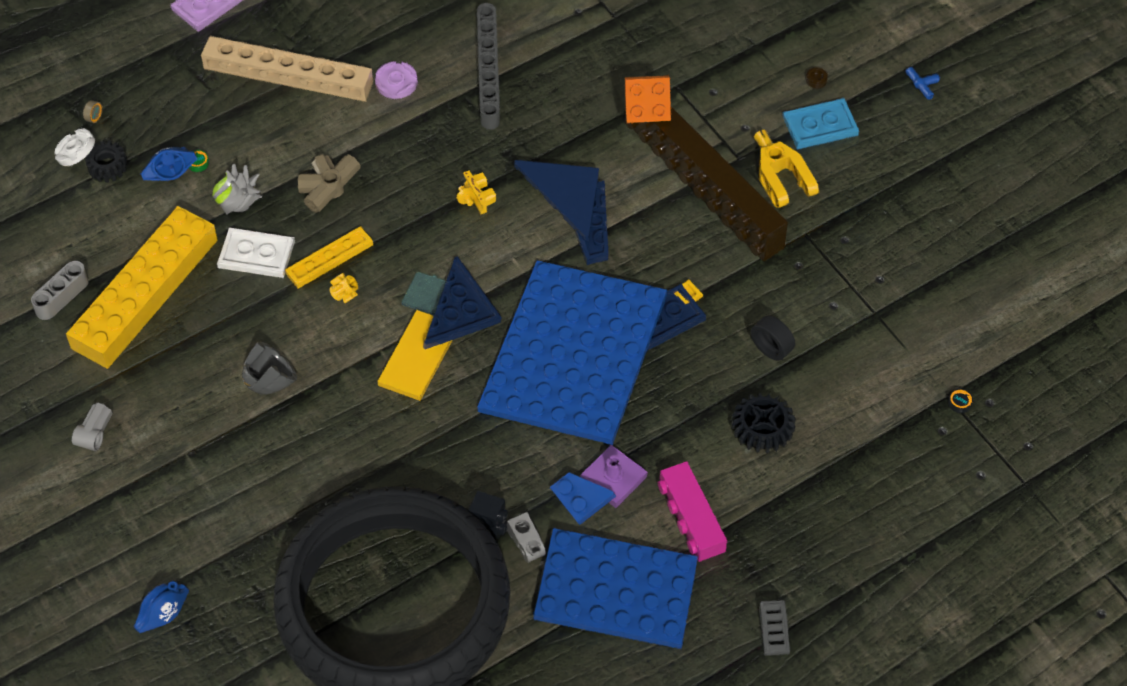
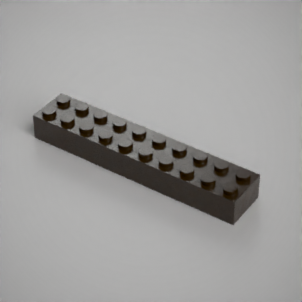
M671 105V121L626 123L627 127L633 129L638 134L640 140L643 143H647L652 148L654 154L657 157L660 156L665 161L667 167L674 171L680 177V180L693 190L696 197L701 198L707 204L709 210L716 213L721 218L723 224L726 227H730L735 232L737 238L742 242L744 241L750 247L751 252L755 256H758L764 262L785 248L788 222Z

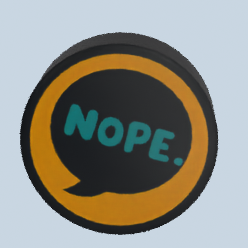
M964 389L952 391L948 400L949 407L957 413L969 411L973 403L971 393Z

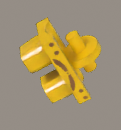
M470 170L464 172L466 182L464 186L459 187L460 192L456 197L458 202L468 206H472L475 203L480 214L486 213L487 206L496 202L494 190L489 188L481 191V188L488 186L483 172L472 175Z

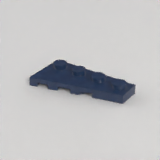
M600 181L597 184L589 241H585L583 236L574 229L587 265L607 261L609 256L605 181Z

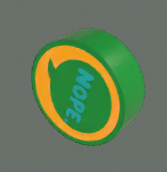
M201 150L193 151L197 160L189 169L193 172L204 171L209 166L208 155Z

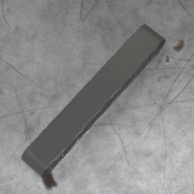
M483 3L477 8L481 125L491 130L500 125L497 22L495 6L490 3Z

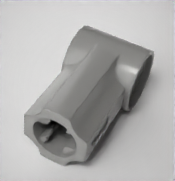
M101 403L93 404L83 424L75 428L72 444L97 451L103 441V431L113 414L112 410Z

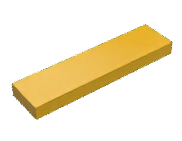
M360 226L285 269V273L299 289L373 246V240Z

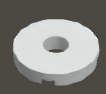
M78 129L75 131L76 134L72 136L69 134L59 142L55 149V154L57 155L55 159L61 165L71 166L76 164L90 153L94 146L95 138L89 130Z

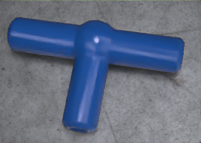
M913 67L907 68L906 74L914 82L915 88L919 89L927 100L932 99L934 94L927 85L939 82V75L934 74L921 78Z

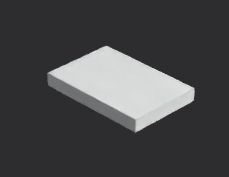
M229 228L217 262L218 268L284 278L285 269H287L295 243L294 237Z

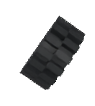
M101 141L99 146L97 143L94 144V149L90 151L85 159L94 180L97 178L99 182H102L104 179L105 183H108L111 178L113 181H116V176L121 178L123 176L122 172L126 173V167H128L122 146H119L116 142L112 145V141H108L107 144ZM107 158L115 159L107 165L99 164L100 161Z

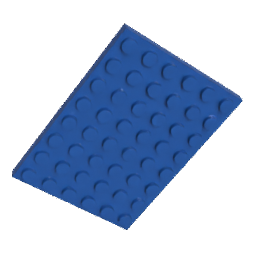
M537 260L478 404V412L613 445L667 297V290Z

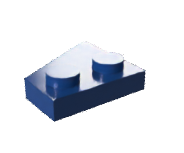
M567 473L550 487L579 525L616 497L612 490L571 473Z

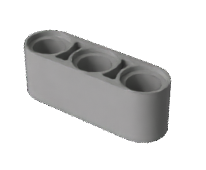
M69 262L33 294L31 302L39 319L48 320L54 317L88 285L89 280L82 262Z

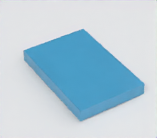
M844 98L783 112V119L796 149L858 136L859 129Z

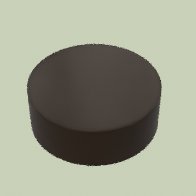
M816 67L811 68L807 72L806 83L811 88L820 89L827 84L828 74L824 69Z

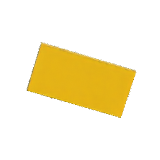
M416 310L377 381L378 386L421 401L453 341L451 340L426 350L423 348L433 315Z

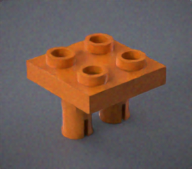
M669 75L625 78L626 123L671 121Z

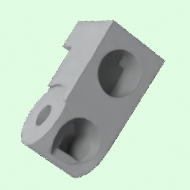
M527 512L507 521V532L513 538L527 563L546 554L544 545Z

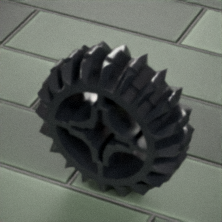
M759 392L756 398L752 394H750L748 400L743 398L740 405L737 404L735 407L731 425L735 438H740V445L747 443V449L750 450L754 447L757 454L760 452V449H764L768 454L770 448L777 452L779 446L785 447L787 441L792 439L796 427L795 415H793L792 408H787V401L780 402L779 396L771 398L770 392L767 397H763L761 392ZM747 417L751 419L752 425L750 427L745 422ZM779 419L782 424V427L780 429L776 427L775 420Z

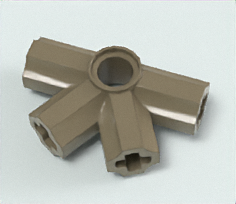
M323 154L316 156L312 162V167L316 174H299L298 176L299 193H310L304 199L305 205L311 211L317 213L332 198L340 197L344 192V185L361 168L360 163L348 154L334 167L329 156Z

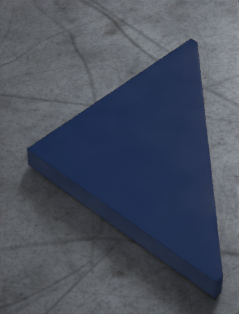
M515 160V168L521 171L525 179L544 195L546 201L563 215L568 224L573 229H576L585 241H589L599 168Z
M458 256L454 258L424 341L423 348L425 350L501 323L502 317Z

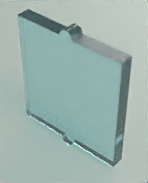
M417 272L401 302L402 305L434 315L446 281L438 279L435 275L429 276Z

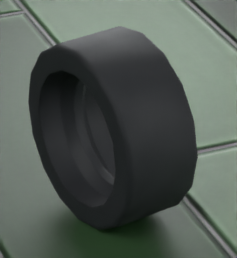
M764 316L751 329V337L754 344L770 359L776 361L783 360L795 347V339L792 332L782 321L773 316Z

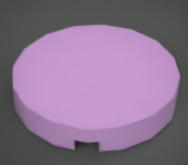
M389 62L377 70L375 77L376 88L385 97L392 99L404 98L416 89L418 84L417 73L407 63L396 64V62Z

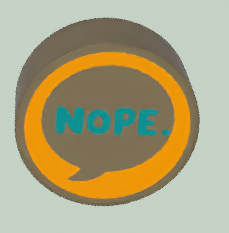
M89 101L83 110L84 119L88 122L96 123L101 117L102 105L100 102Z

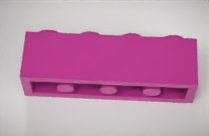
M686 461L661 470L660 481H658L659 490L662 495L666 494L669 500L667 501L668 508L671 514H675L678 519L677 525L682 535L685 534L688 539L687 545L690 553L698 556V561L700 562L726 552L727 539L688 462Z

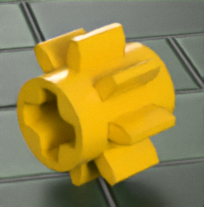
M344 273L330 281L332 284L330 293L335 300L340 301L343 299L344 303H347L358 295L356 293L358 283L354 277L350 275L345 277Z

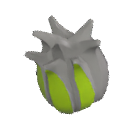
M232 164L231 173L228 170L225 172L226 177L222 178L214 186L212 193L217 204H220L227 215L232 211H246L254 201L262 198L261 195L257 194L260 193V190L255 188L259 174L249 177L247 165H244L243 173L238 175L236 165Z

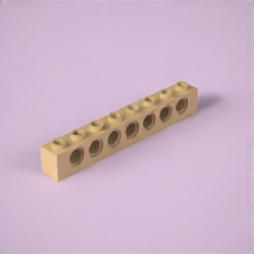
M209 36L201 54L204 69L364 102H366L373 85L371 68L231 41L224 38Z

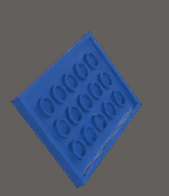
M553 528L534 620L681 649L698 556Z

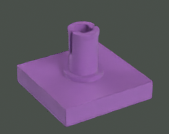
M610 445L580 477L612 490L616 497L609 503L617 508L647 478L648 472L613 445Z

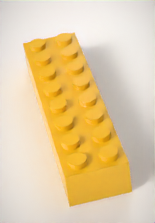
M177 206L66 333L71 349L108 369L218 241L214 224Z

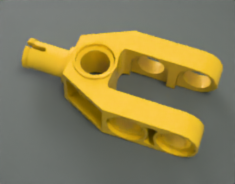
M766 130L758 131L754 135V139L761 148L759 181L776 208L786 206L789 203L788 194L776 173L783 169L792 170L798 180V186L802 187L808 197L819 193L818 184L798 152L781 141L773 143Z

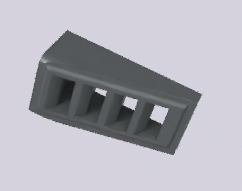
M785 601L760 602L759 614L764 656L790 654ZM780 621V624H767V622ZM768 632H782V634L768 635ZM783 641V644L769 645V642Z

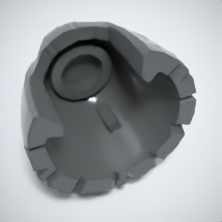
M260 341L253 347L244 363L242 380L253 392L267 395L287 388L297 380V375L293 366L290 365V362L283 355H280L279 351Z

